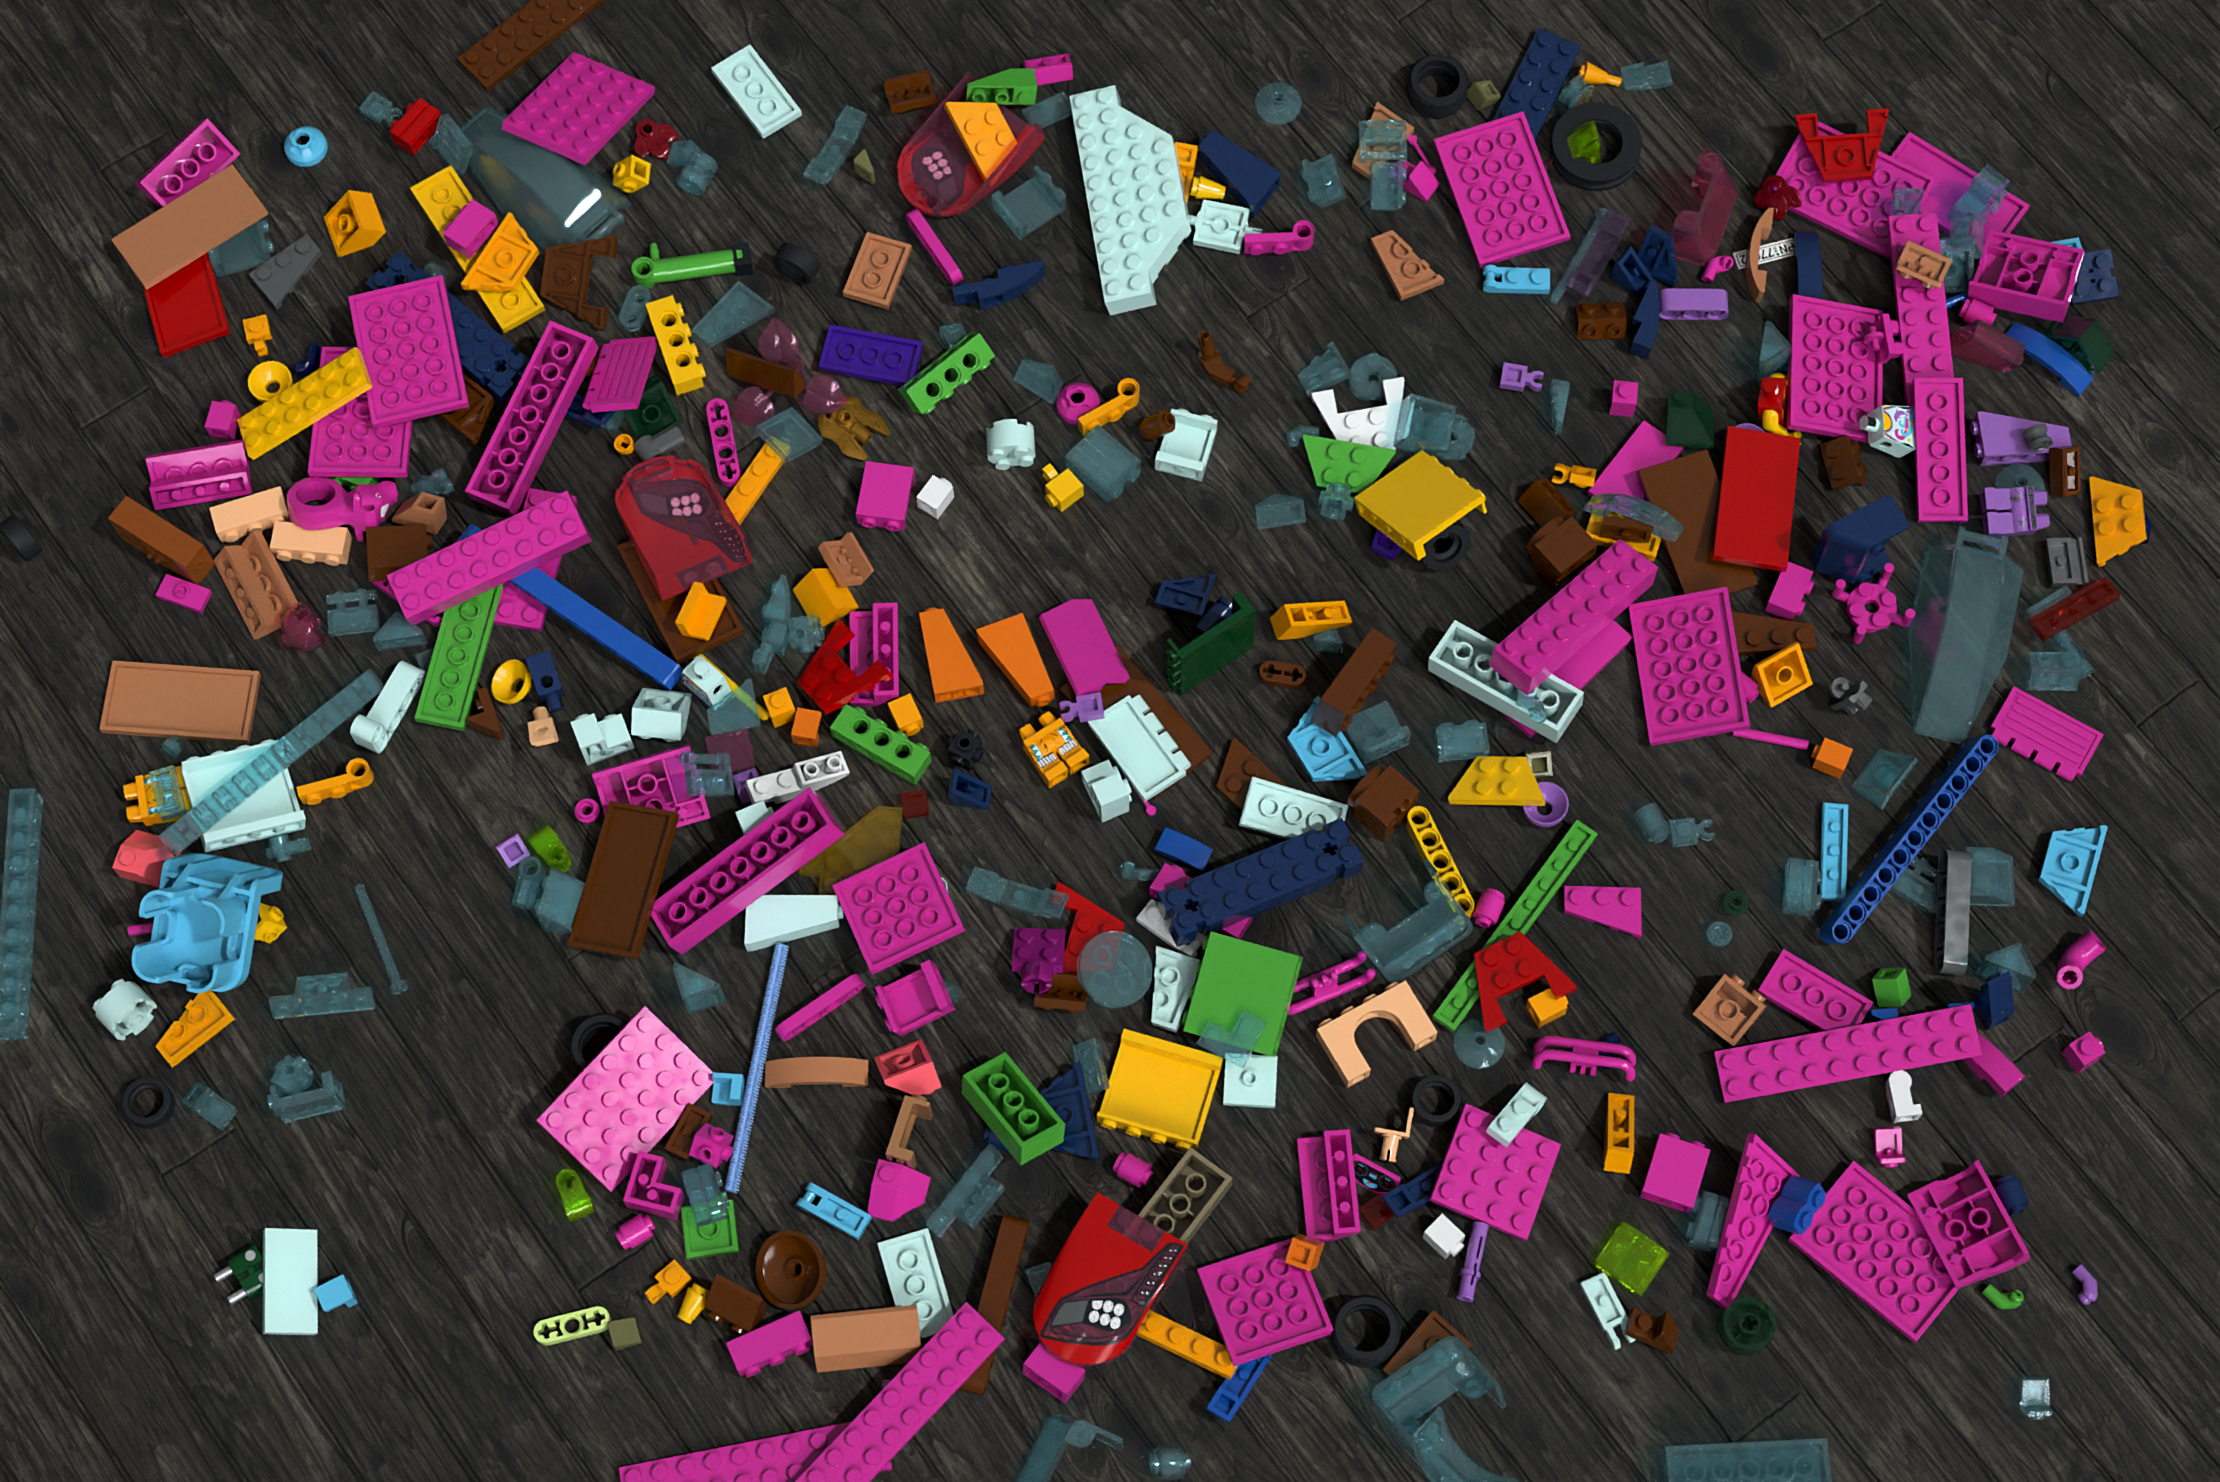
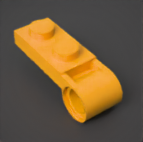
M1131 378L1123 379L1118 384V397L1078 418V429L1081 434L1085 436L1089 433H1096L1103 425L1108 422H1116L1126 411L1135 407L1139 403L1138 382ZM1126 391H1131L1134 394L1127 396L1123 393Z
M355 758L347 764V774L296 788L303 804L315 805L323 799L331 797L341 798L346 793L369 786L373 781L374 774L364 759ZM358 770H365L363 775L355 776Z

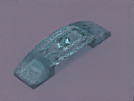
M848 105L844 107L835 122L836 128L817 158H812L802 174L804 178L822 186L826 185L833 178L853 148L864 125L867 113Z
M1614 493L1593 495L1584 506L1585 511L1601 517L1615 512L1654 526L1652 535L1672 542H1676L1684 531V527L1668 512L1648 501L1633 496Z
M975 866L966 887V891L998 905L1052 919H1061L1069 899L1068 894L1048 888L1041 890L1001 878L998 873Z

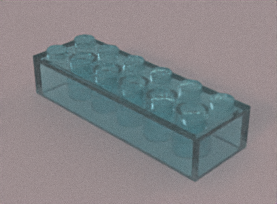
M1827 1438L1665 1446L1661 1451L1664 1482H1832Z

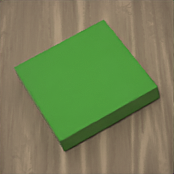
M733 1200L681 1207L687 1260L739 1253Z

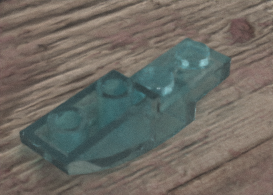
M783 574L780 575L778 581H774L770 591L772 595L769 603L765 602L762 608L761 616H763L764 624L767 627L762 632L760 648H756L752 656L755 671L763 675L766 674L774 654L784 656L791 633L792 601L787 578Z

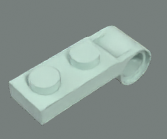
M1526 1082L1488 1126L1486 1133L1507 1148L1528 1121L1539 1112L1547 1097Z

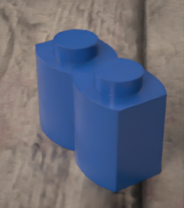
M1793 1175L1784 1185L1781 1196L1773 1203L1768 1218L1775 1228L1802 1235L1811 1226L1813 1214L1823 1206L1826 1193L1820 1183Z

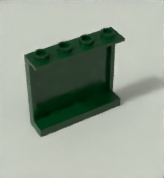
M1241 591L1232 596L1231 616L1181 649H1178L1170 638L1167 639V659L1165 660L1167 664L1165 669L1167 678L1165 680L1172 691L1177 690L1180 696H1182L1253 648L1256 610Z

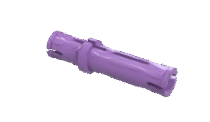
M1472 1222L1464 1267L1460 1269L1459 1273L1461 1281L1456 1298L1464 1302H1473L1476 1283L1481 1277L1479 1269L1489 1225L1483 1222Z

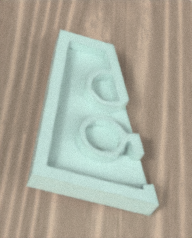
M1156 946L1155 986L1151 1020L1153 1026L1177 1033L1190 1001L1189 993L1193 985L1196 986L1198 976L1195 973L1200 961L1199 959Z

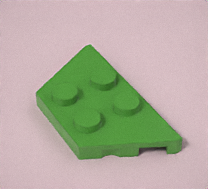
M1303 434L1304 444L1318 487L1360 494L1375 482L1396 453L1394 449Z

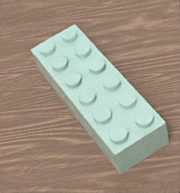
M1454 620L1430 655L1428 671L1557 743L1582 706L1584 692L1551 674L1529 695H1526L1489 666L1493 649L1498 644Z

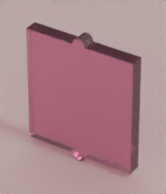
M748 729L705 737L708 751L706 759L710 762L712 777L755 768L753 758L754 746L751 745Z

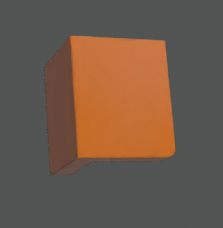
M797 707L791 732L793 744L818 748V729L822 717L820 711Z
M1303 1234L1293 1237L1285 1263L1307 1271L1317 1268L1325 1242Z

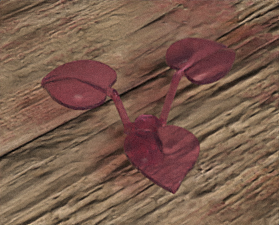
M772 318L759 339L758 345L761 354L772 362L781 359L785 366L796 369L805 382V374L802 373L804 365L801 360L796 358L799 352V343L796 336L783 322L777 318ZM820 374L812 377L808 386L806 385L803 390L807 391L803 397L804 405L809 410L818 414L835 412L848 402V398L842 392L839 384L827 375ZM757 386L748 387L743 390L735 403L736 419L741 423L754 426H762L770 422L775 413V406L768 398L775 391L769 390L764 395L763 391Z

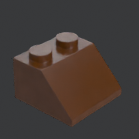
M718 1273L714 1278L704 1308L709 1313L708 1318L718 1324H721L723 1321L731 1325L730 1330L740 1336L756 1330L768 1311L763 1298Z

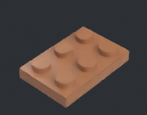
M867 232L843 290V297L888 310L911 254L912 245Z

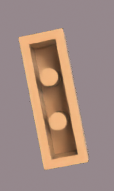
M281 486L209 508L216 534L222 543L237 541L240 537L247 536L254 530H261L263 532V530L273 528L275 521L292 522L288 512L287 499Z
M275 521L270 549L273 555L282 561L297 559L305 563H315V561L337 566L339 564H347L352 536L348 528L345 527L305 530L292 522Z

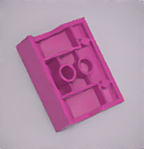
M1989 230L1981 251L1976 274L1973 281L1969 282L1968 299H1976L1997 309L2063 323L2070 305L2085 250Z
M690 743L592 772L604 816L609 801L676 812L680 815L676 828L711 818Z
M1979 1160L1973 1162L1965 1171L1951 1178L1934 1181L1907 1194L1957 1289L2001 1274L2031 1260L2024 1242Z

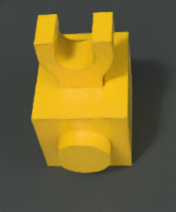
M1050 463L1042 468L1044 472L1043 477L1049 482L1045 485V499L1053 508L1056 506L1062 512L1084 496L1083 484L1069 469L1058 474Z

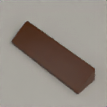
M731 348L725 350L727 374L729 377L796 398L806 386L802 377L794 368Z

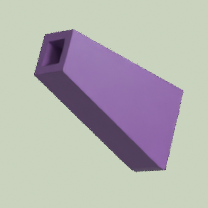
M1981 411L1977 412L1974 420L1970 423L1971 435H1975L1976 440L1974 454L1976 458L1979 457L1980 466L2049 461L2050 448L2072 446L2069 428L2043 423L2047 426V435L2052 438L2053 444L2045 450L2032 453L2029 451V442L2024 438L2023 432L2027 428L2036 424H2042L2043 422Z

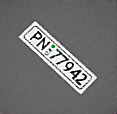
M1793 238L1760 246L1758 265L1794 256ZM1747 250L1733 253L1738 269L1745 268Z

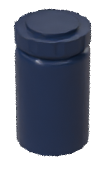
M1220 597L1193 626L1192 629L1199 637L1231 616L1232 603L1226 598Z

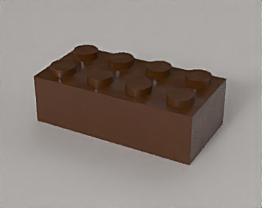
M1372 628L1320 699L1311 721L1335 737L1341 730L1345 732L1352 723L1354 715L1358 714L1363 708L1368 695L1371 696L1376 690L1381 677L1384 678L1390 670V665L1397 656L1393 653L1397 643Z

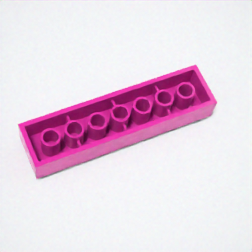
M549 321L465 490L471 500L509 516L517 514L598 350V346L593 338Z
M566 490L387 575V578L406 620L414 626L591 542L592 539L573 498Z
M1619 539L1493 649L1489 666L1523 693L1529 695L1653 585L1658 567L1623 540Z
M808 787L658 898L654 903L651 916L668 945L683 955L843 837L845 833L822 797L812 788Z

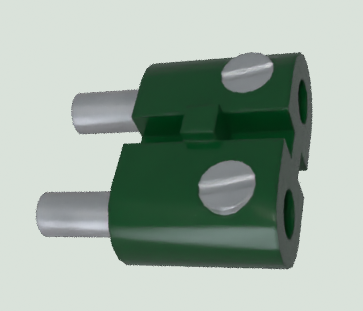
M254 1243L228 1259L229 1266L214 1274L218 1283L233 1273L240 1281L242 1288L227 1297L232 1305L245 1296H249L252 1299L263 1292V1254Z

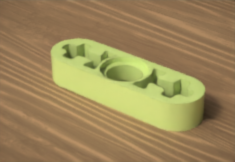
M596 1306L541 1320L534 1327V1336L542 1345H553L604 1332L608 1329L607 1322L611 1321V1317L605 1308ZM597 1313L605 1317V1319L601 1320L600 1326H597L595 1322L587 1323L589 1329L585 1330L583 1316H586L587 1321L594 1320ZM571 1319H576L580 1323L579 1329L574 1333H569L565 1330L566 1323ZM560 1322L562 1336H559L558 1331L549 1333L550 1338L548 1339L540 1335V1333L544 1332L545 1326H548L550 1330L558 1329L556 1323Z

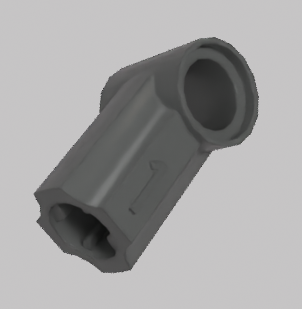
M673 424L654 436L646 435L641 437L634 443L633 447L645 466L650 467L660 463L664 455L686 442L679 428Z

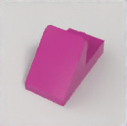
M1400 157L1387 174L1389 181L1424 202L1429 200L1439 186V182L1423 161L1414 166Z

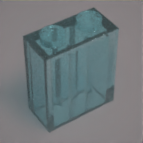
M1099 425L1093 428L1064 456L1065 467L1107 503L1112 498L1115 499L1120 496L1124 486L1129 481L1134 482L1141 473L1140 460Z

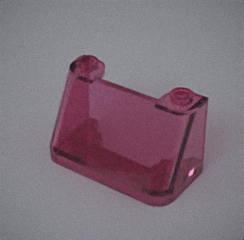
M1702 148L1691 186L1699 189V200H1702L1703 203L1699 213L1690 210L1680 212L1676 217L1671 234L1674 236L1676 258L1699 266H1707V263L1712 258H1715L1738 196V190L1721 156L1714 151Z

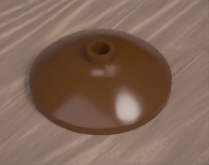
M783 1230L773 1234L764 1242L756 1260V1278L761 1292L772 1304L787 1310L804 1308L816 1300L824 1287L827 1274L826 1260L821 1247L810 1235L799 1230ZM799 1265L802 1267V1272L799 1271Z

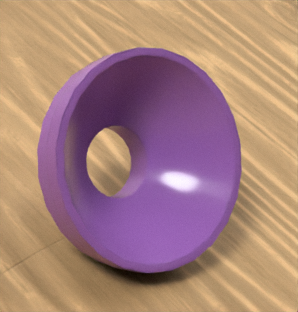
M1539 782L1538 785L1545 804L1552 808V812L1549 815H1541L1537 811L1538 806H1523V811L1527 819L1533 824L1541 827H1551L1560 823L1567 814L1569 807L1568 797L1560 786L1551 782Z

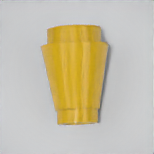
M1202 176L1199 178L1193 177L1190 195L1195 196V199L1223 200L1226 186Z
M693 1283L692 1287L687 1289L677 1317L691 1324L704 1309L710 1291Z

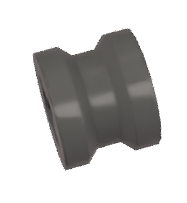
M2046 424L2033 425L2023 432L2024 438L2029 442L2028 448L2030 452L2034 453L2045 450L2053 444L2052 438L2047 435L2048 429Z

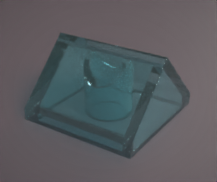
M1766 321L1759 359L1758 386L1761 385L1763 377H1768L1773 373H1784L1788 370V359L1791 355L1792 345L1771 321Z
M1879 749L1851 786L1855 791L1883 810L1912 773L1918 759L1913 756Z
M2018 942L1988 954L1977 968L1975 975L1986 979L1996 972L2002 975L2009 971L2011 973L2012 990L2024 994L2034 981L2036 972L2021 943Z
M676 962L673 964V971L688 1014L724 1003L725 996L719 983Z

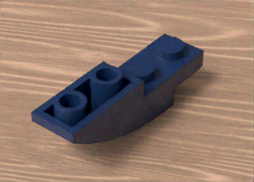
M1044 260L1028 261L1017 266H1004L1002 269H997V278L995 279L985 278L980 282L960 283L952 287L954 305L960 306L978 302L980 310L1006 303L1031 289L1045 276Z

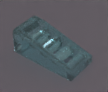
M1551 379L1549 395L1554 434L1559 435L1562 430L1570 383L1569 381Z

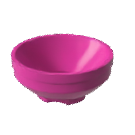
M1081 382L1066 385L1060 390L1056 400V409L1059 416L1065 422L1078 425V418L1100 407V399L1095 389ZM1074 393H1082L1085 399L1081 403H1074L1071 400V396Z

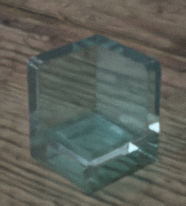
M1895 188L1892 195L1891 216L1921 214V200L1924 195V189Z

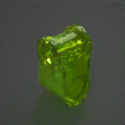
M548 824L527 838L534 851L542 857L552 871L564 873L571 867L572 860L566 847Z
M572 1169L560 1171L556 1177V1185L570 1223L595 1213L591 1199L578 1174ZM568 1178L572 1180V1187L570 1188L566 1186V1179Z

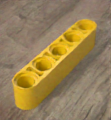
M1415 806L1408 812L1406 828L1450 917L1457 923H1466L1472 917L1474 901L1429 811L1422 806ZM1420 817L1424 820V823L1415 824L1412 819ZM1431 839L1435 842V845L1426 846L1423 840ZM1442 861L1446 864V867L1437 868L1434 862ZM1449 882L1454 883L1457 889L1448 890L1445 884ZM1465 905L1468 911L1464 913L1459 912L1456 906Z

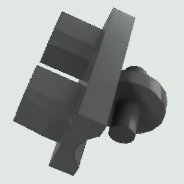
M1839 677L1830 684L1829 690L1831 695L1839 699L1830 705L1834 711L1843 709L1851 716L1858 710L1864 711L1873 698L1864 691L1868 685L1863 680L1851 685L1847 679Z

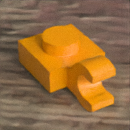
M267 315L244 319L243 325L248 344H254L259 357L268 355L266 340L272 339Z
M1562 463L1555 464L1554 470L1561 471L1563 475H1553L1552 482L1561 484L1566 480H1570L1569 482L1574 483L1577 487L1587 488L1588 486H1594L1597 469L1576 465L1568 467Z
M674 1259L654 1276L658 1284L649 1288L645 1294L652 1304L659 1301L666 1293L673 1298L692 1282V1278Z

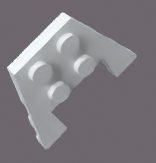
M1404 377L1382 381L1386 405L1345 413H1337L1333 389L1311 393L1313 403L1316 404L1321 417L1328 425L1335 440L1396 450Z

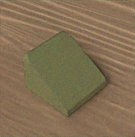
M1491 80L1474 82L1467 92V97L1476 110H1481L1502 98Z
M863 149L853 160L855 173L869 183L874 184V170L866 150Z
M1548 748L1524 751V757H1527L1535 778L1553 776L1551 751Z
M635 1317L607 1322L616 1351L642 1343Z

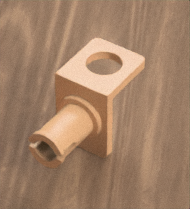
M546 707L535 708L533 710L534 721L527 722L531 745L541 746L558 742L559 737L553 718H549L548 709Z
M1410 1107L1405 1132L1374 1128V1133L1381 1134L1383 1137L1379 1160L1386 1161L1387 1153L1390 1151L1388 1162H1396L1399 1140L1409 1138L1414 1108Z

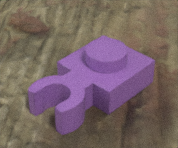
M1504 362L1500 388L1523 392L1524 386H1528L1533 391H1541L1542 384L1535 383L1534 380H1543L1544 373L1541 371L1527 373L1528 366Z
M1101 692L1076 696L1077 703L1070 701L1059 703L1061 711L1070 710L1068 713L1061 714L1063 722H1070L1075 717H1079L1080 723L1105 718Z

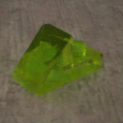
M1593 120L1567 138L1572 158L1589 157L1590 163L1599 164L1600 138L1595 121Z

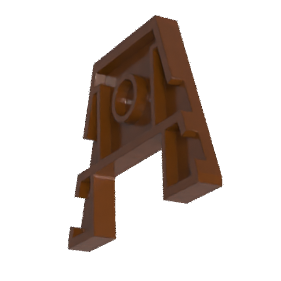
M608 236L600 239L547 247L540 295L563 309L571 311L582 320L590 322L596 328L606 329L609 308L586 304L592 256L616 258L618 237Z

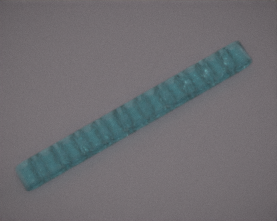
M371 668L368 669L168 827L158 838L174 856H177L200 838L203 833L210 830L377 697L385 684Z

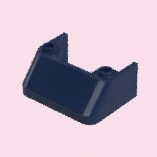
M1890 494L1825 528L1810 563L1815 571L1836 579H1842L1853 585L1869 582L1872 576L1882 572L1885 564H1893L1884 551L1888 539L1904 532L1911 526Z

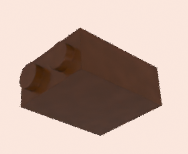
M426 525L366 527L369 582L389 581L387 575L431 555L427 554V549H432L431 534H426Z

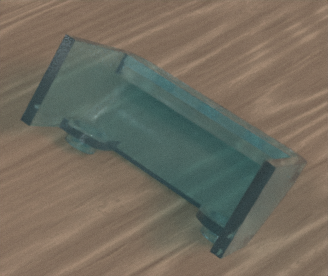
M1428 859L1423 862L1433 879L1424 888V896L1429 903L1387 931L1379 923H1370L1359 929L1348 914L1343 916L1353 938L1390 982L1404 980L1466 938L1473 929L1470 918L1447 883Z
M1454 1336L1441 1339L1377 1384L1372 1391V1399L1398 1442L1420 1468L1425 1464L1416 1443L1422 1435V1429L1416 1420L1456 1391H1459L1467 1399H1477L1488 1392L1502 1409L1507 1407L1498 1381L1464 1343Z
M1060 1414L1052 1415L1046 1420L1017 1482H1049L1067 1443L1077 1448H1085L1095 1438L1122 1451L1124 1447L1123 1438L1084 1420Z

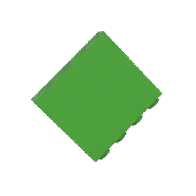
M1210 932V936H1206L1203 942L1202 950L1205 951L1203 961L1200 960L1196 968L1195 974L1198 976L1196 986L1193 985L1189 993L1191 1005L1189 1011L1186 1010L1182 1018L1183 1031L1276 1057L1303 957Z

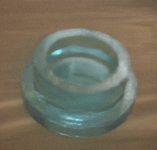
M1714 922L1708 927L1706 936L1712 945L1723 947L1731 941L1732 930L1724 922Z

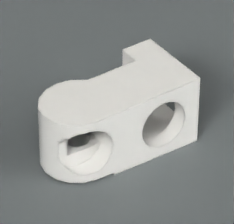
M1903 1070L1893 1072L1885 1083L1892 1123L1918 1120L1922 1115L1921 1105H1913L1910 1092L1912 1079Z

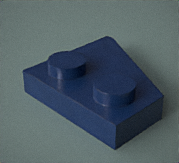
M1652 225L1648 230L1638 257L1653 277L1674 287L1678 281L1674 236Z
M1208 574V577L1195 579L1192 576L1181 580L1171 579L1162 581L1155 606L1200 619L1207 607L1216 580V574Z

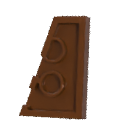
M1432 1310L1381 1371L1396 1385L1403 1388L1473 1345L1436 1311Z

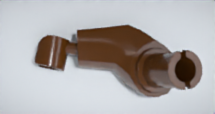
M1206 330L1199 332L1197 339L1201 351L1198 354V358L1208 377L1226 387L1233 384V388L1238 393L1248 389L1251 379L1244 374L1238 379L1234 377L1235 371L1222 362L1220 351L1214 346L1212 332L1209 330L1207 334Z

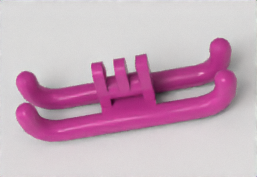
M1360 950L1351 959L1298 980L1294 993L1310 987L1314 996L1291 1004L1288 1015L1302 1012L1372 981L1376 973L1374 969L1369 968L1361 976L1338 985L1337 975L1362 964L1367 958V953Z
M1545 1036L1537 1040L1533 1047L1535 1056L1532 1060V1067L1534 1069H1540L1545 1060L1570 1062L1569 1073H1575L1576 1066H1580V1074L1585 1075L1586 1067H1590V1075L1595 1076L1597 1066L1624 1070L1625 1079L1629 1082L1633 1081L1636 1076L1634 1068L1636 1065V1055L1632 1049L1625 1045L1560 1036ZM1547 1046L1572 1048V1052L1543 1049ZM1599 1052L1623 1055L1626 1058V1060L1616 1057L1600 1056Z

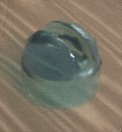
M176 736L168 737L161 744L162 749L173 758H177L184 748L183 741L178 743L177 739L179 737Z

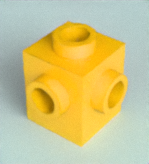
M630 155L617 162L613 168V185L627 193H633L649 184L651 163L634 155Z
M260 903L254 940L270 944L287 929L283 920L284 915L279 908Z

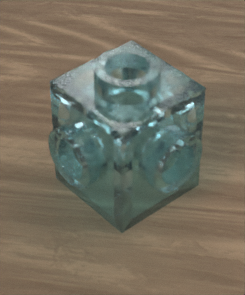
M1340 482L1328 483L1326 491L1321 490L1318 502L1319 505H1322L1320 515L1330 519L1344 520L1347 511L1352 512L1355 500L1354 497H1351L1352 488Z
M809 615L788 618L789 630L787 631V640L791 648L800 650V653L815 652V648L821 647L825 633L823 626L820 624V617Z
M286 1055L284 1060H280L274 1069L275 1074L270 1081L277 1089L298 1099L303 1090L308 1089L311 1085L314 1072L309 1067L310 1062L298 1055L295 1058Z

